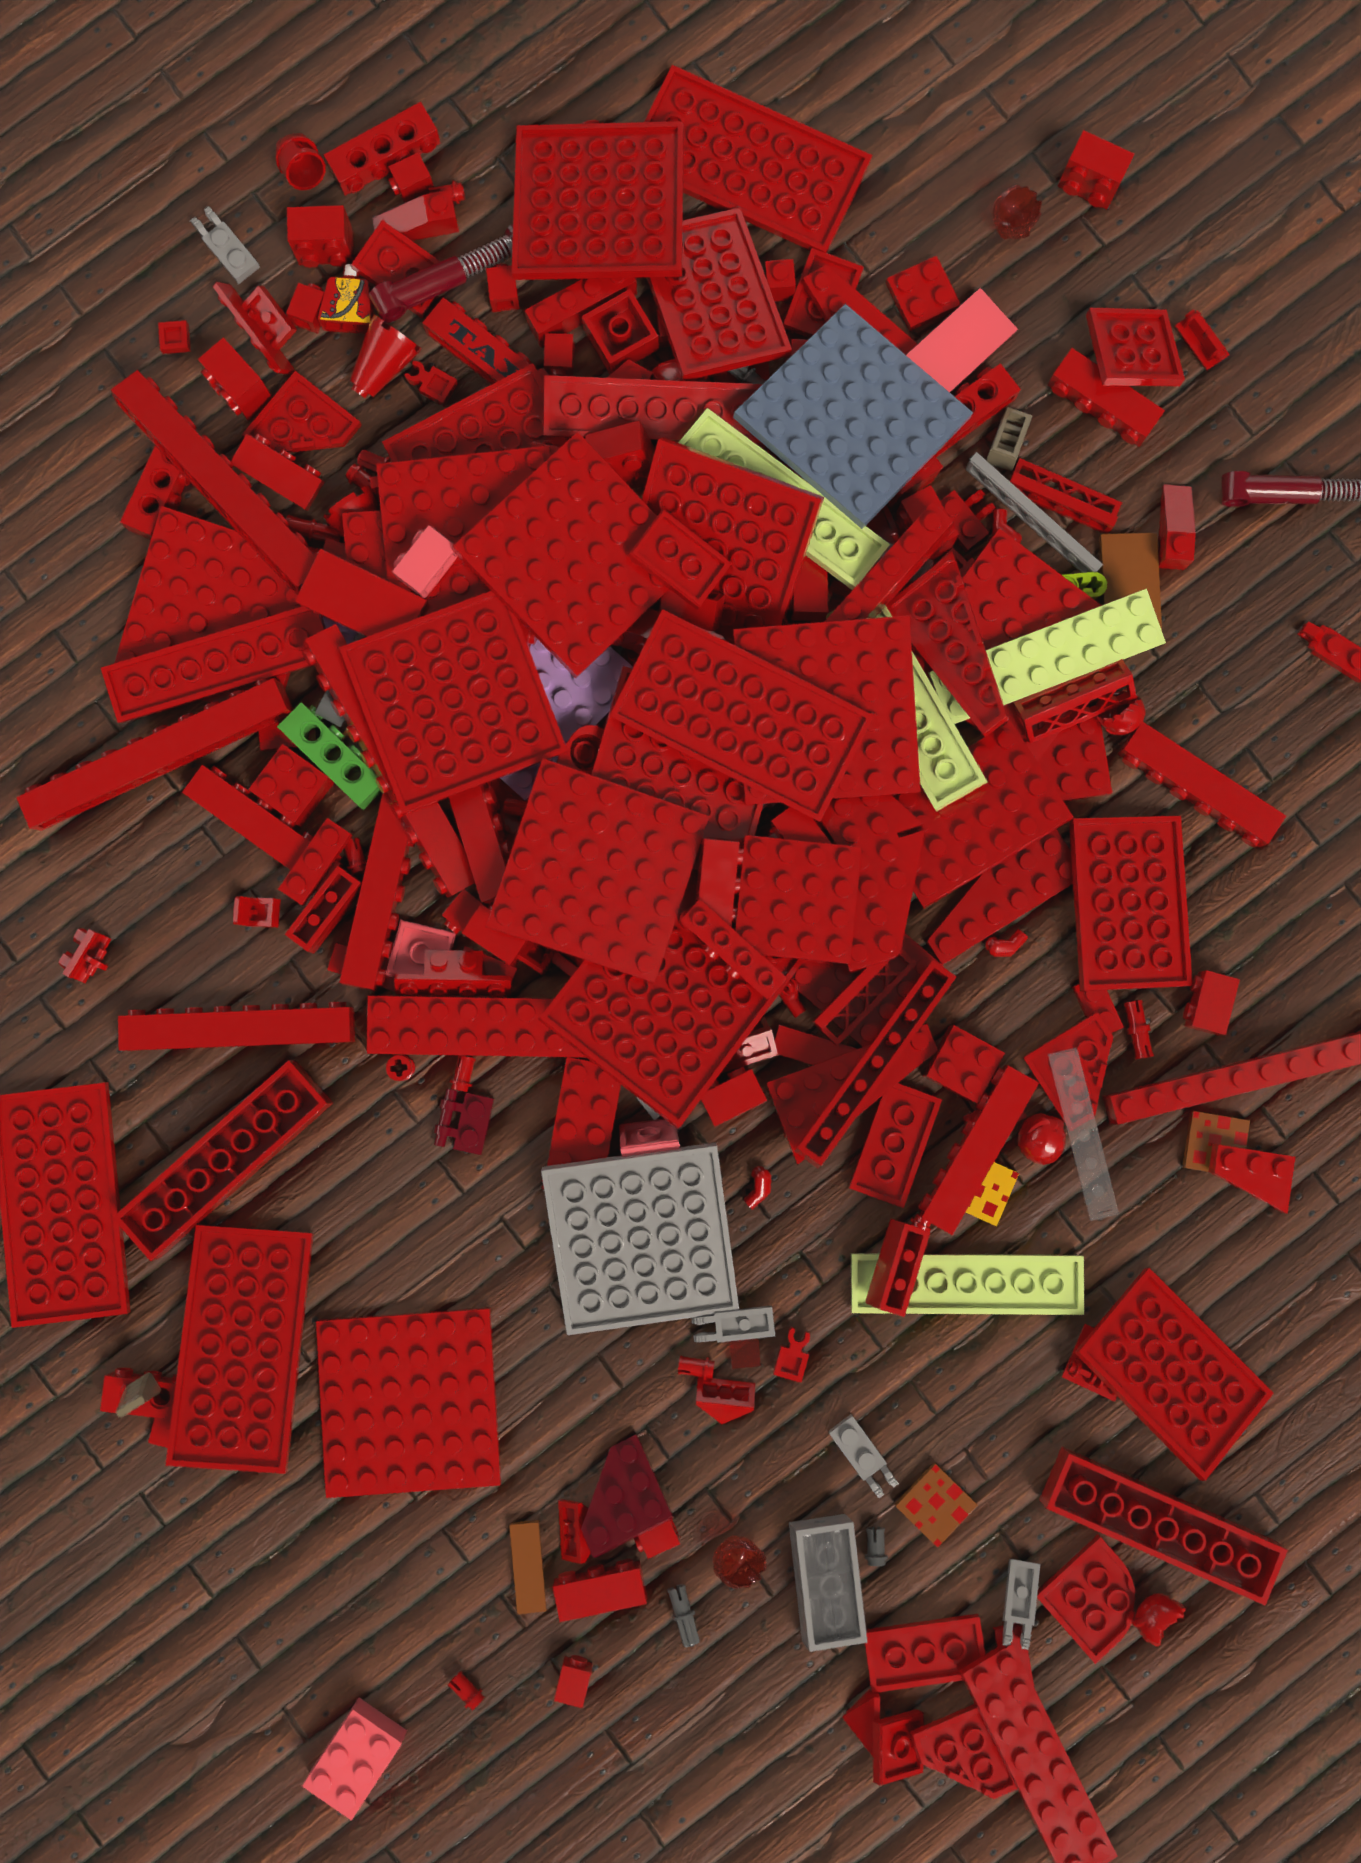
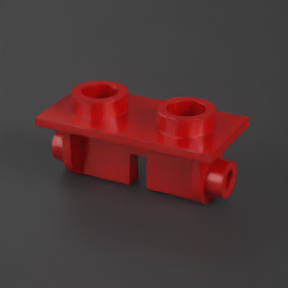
M1191 310L1185 315V319L1174 326L1206 371L1230 355L1198 310Z

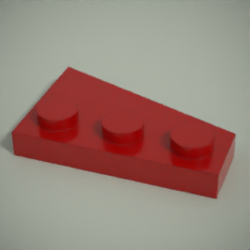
M1212 1143L1209 1173L1251 1194L1252 1197L1269 1204L1279 1212L1288 1214L1295 1164L1294 1156Z

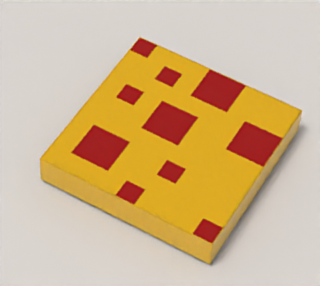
M994 1162L966 1213L997 1226L1019 1173Z

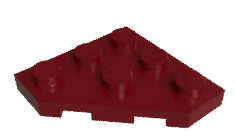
M634 1435L610 1447L581 1530L594 1558L674 1518L638 1435Z

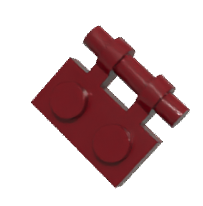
M446 1088L445 1097L441 1099L439 1108H442L439 1124H435L434 1133L436 1134L434 1145L445 1147L447 1136L455 1138L453 1149L482 1155L495 1098L466 1093L464 1103L455 1102L458 1091ZM453 1111L461 1112L458 1129L450 1127Z

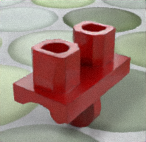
M79 928L73 937V941L79 945L75 953L68 951L63 953L58 963L65 969L62 974L86 983L88 978L94 975L97 968L107 970L109 965L102 960L107 953L106 948L112 939L94 930Z

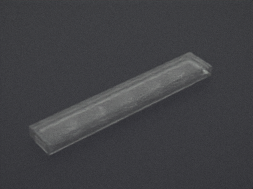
M1077 1048L1048 1054L1089 1218L1093 1221L1119 1215Z

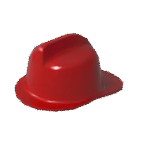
M586 725L578 728L565 744L568 753L559 755L557 763L591 775L604 729L596 725Z

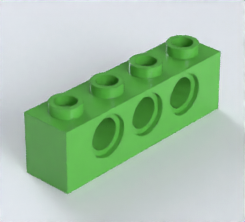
M301 702L277 727L364 810L381 793L375 781V778L378 776L373 767L368 768L361 761V752L353 744L348 748L341 741L345 736L335 726L331 725L327 728L321 722L323 718L315 714L316 708L313 705L307 708ZM315 728L320 729V737L315 741H309V732ZM340 748V757L335 761H329L328 754L330 750ZM356 767L361 768L360 778L350 781L348 778L349 771Z

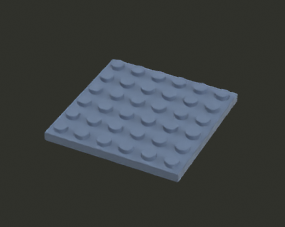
M845 304L734 412L733 418L863 529L971 418L973 412Z

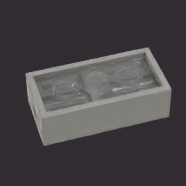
M846 1514L789 1522L802 1642L809 1652L867 1643L853 1521Z

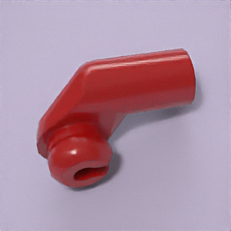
M1017 929L1008 940H998L996 937H990L985 943V948L994 957H1010L1027 941L1028 936Z

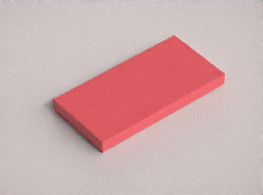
M980 288L906 356L948 392H951L1018 329Z

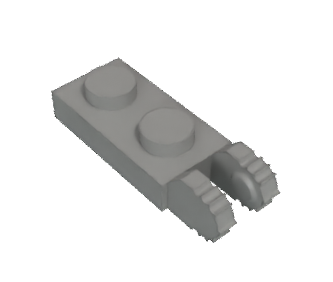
M208 206L204 209L206 217L216 226L208 233L204 225L196 217L191 219L190 222L202 236L206 246L235 281L240 284L258 270L260 266L225 222H221Z
M771 1305L692 1318V1324L702 1325L713 1322L716 1324V1332H699L693 1335L694 1342L717 1341L719 1343L775 1336Z
M852 1414L828 1431L862 1480H866L878 1498L884 1495L883 1489L875 1482L871 1475L879 1469L885 1475V1479L890 1485L895 1487L899 1484L886 1466L885 1459Z
M1009 1559L1003 1614L1005 1622L1002 1642L1004 1646H1008L1012 1642L1014 1622L1023 1624L1020 1636L1021 1648H1029L1031 1629L1035 1622L1040 1564Z

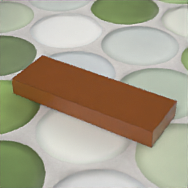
M539 1520L511 1522L509 1527L517 1614L546 1612L547 1602Z

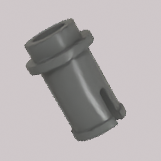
M867 1527V1554L865 1559L868 1560L869 1566H884L885 1560L888 1559V1555L885 1554V1528L877 1527L875 1539V1527Z

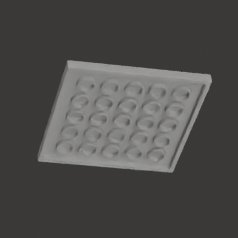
M716 1142L680 1147V1149L625 1157L616 1156L541 1168L567 1335L739 1310Z

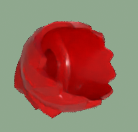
M1127 689L1115 692L1113 696L1121 695L1127 692ZM1136 694L1137 699L1095 717L1108 733L1126 735L1132 733L1143 722L1146 715L1144 702Z
M1043 1113L1027 1117L1018 1133V1146L1022 1154L1030 1161L1041 1165L1055 1162L1061 1156L1065 1147L1066 1134L1063 1129L1064 1122L1060 1118Z
M1161 1593L1152 1594L1136 1610L1132 1625L1138 1629L1139 1634L1146 1642L1154 1646H1160L1161 1639L1164 1637L1163 1631L1176 1623L1178 1618L1184 1617L1183 1613L1186 1607L1168 1595Z

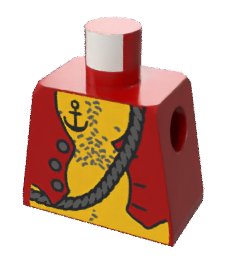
M351 264L344 265L343 278L330 277L327 281L318 314V321L323 331L366 334L374 315V305L369 298V293L372 289L368 280L360 279V274L351 269Z

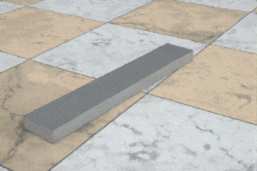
M976 452L966 466V470L1081 573L1097 572L1103 564L981 455Z

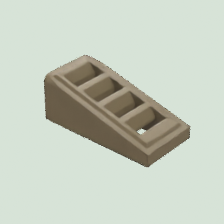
M1006 406L986 460L988 463L1008 471L1013 470L1033 415ZM1009 420L1021 424L1023 427L1021 428L1006 422ZM1003 431L1018 435L1019 437L1004 433ZM999 441L1015 446V448L999 443Z
M146 1373L125 1388L116 1410L118 1417L125 1416L161 1393V1388L151 1373Z

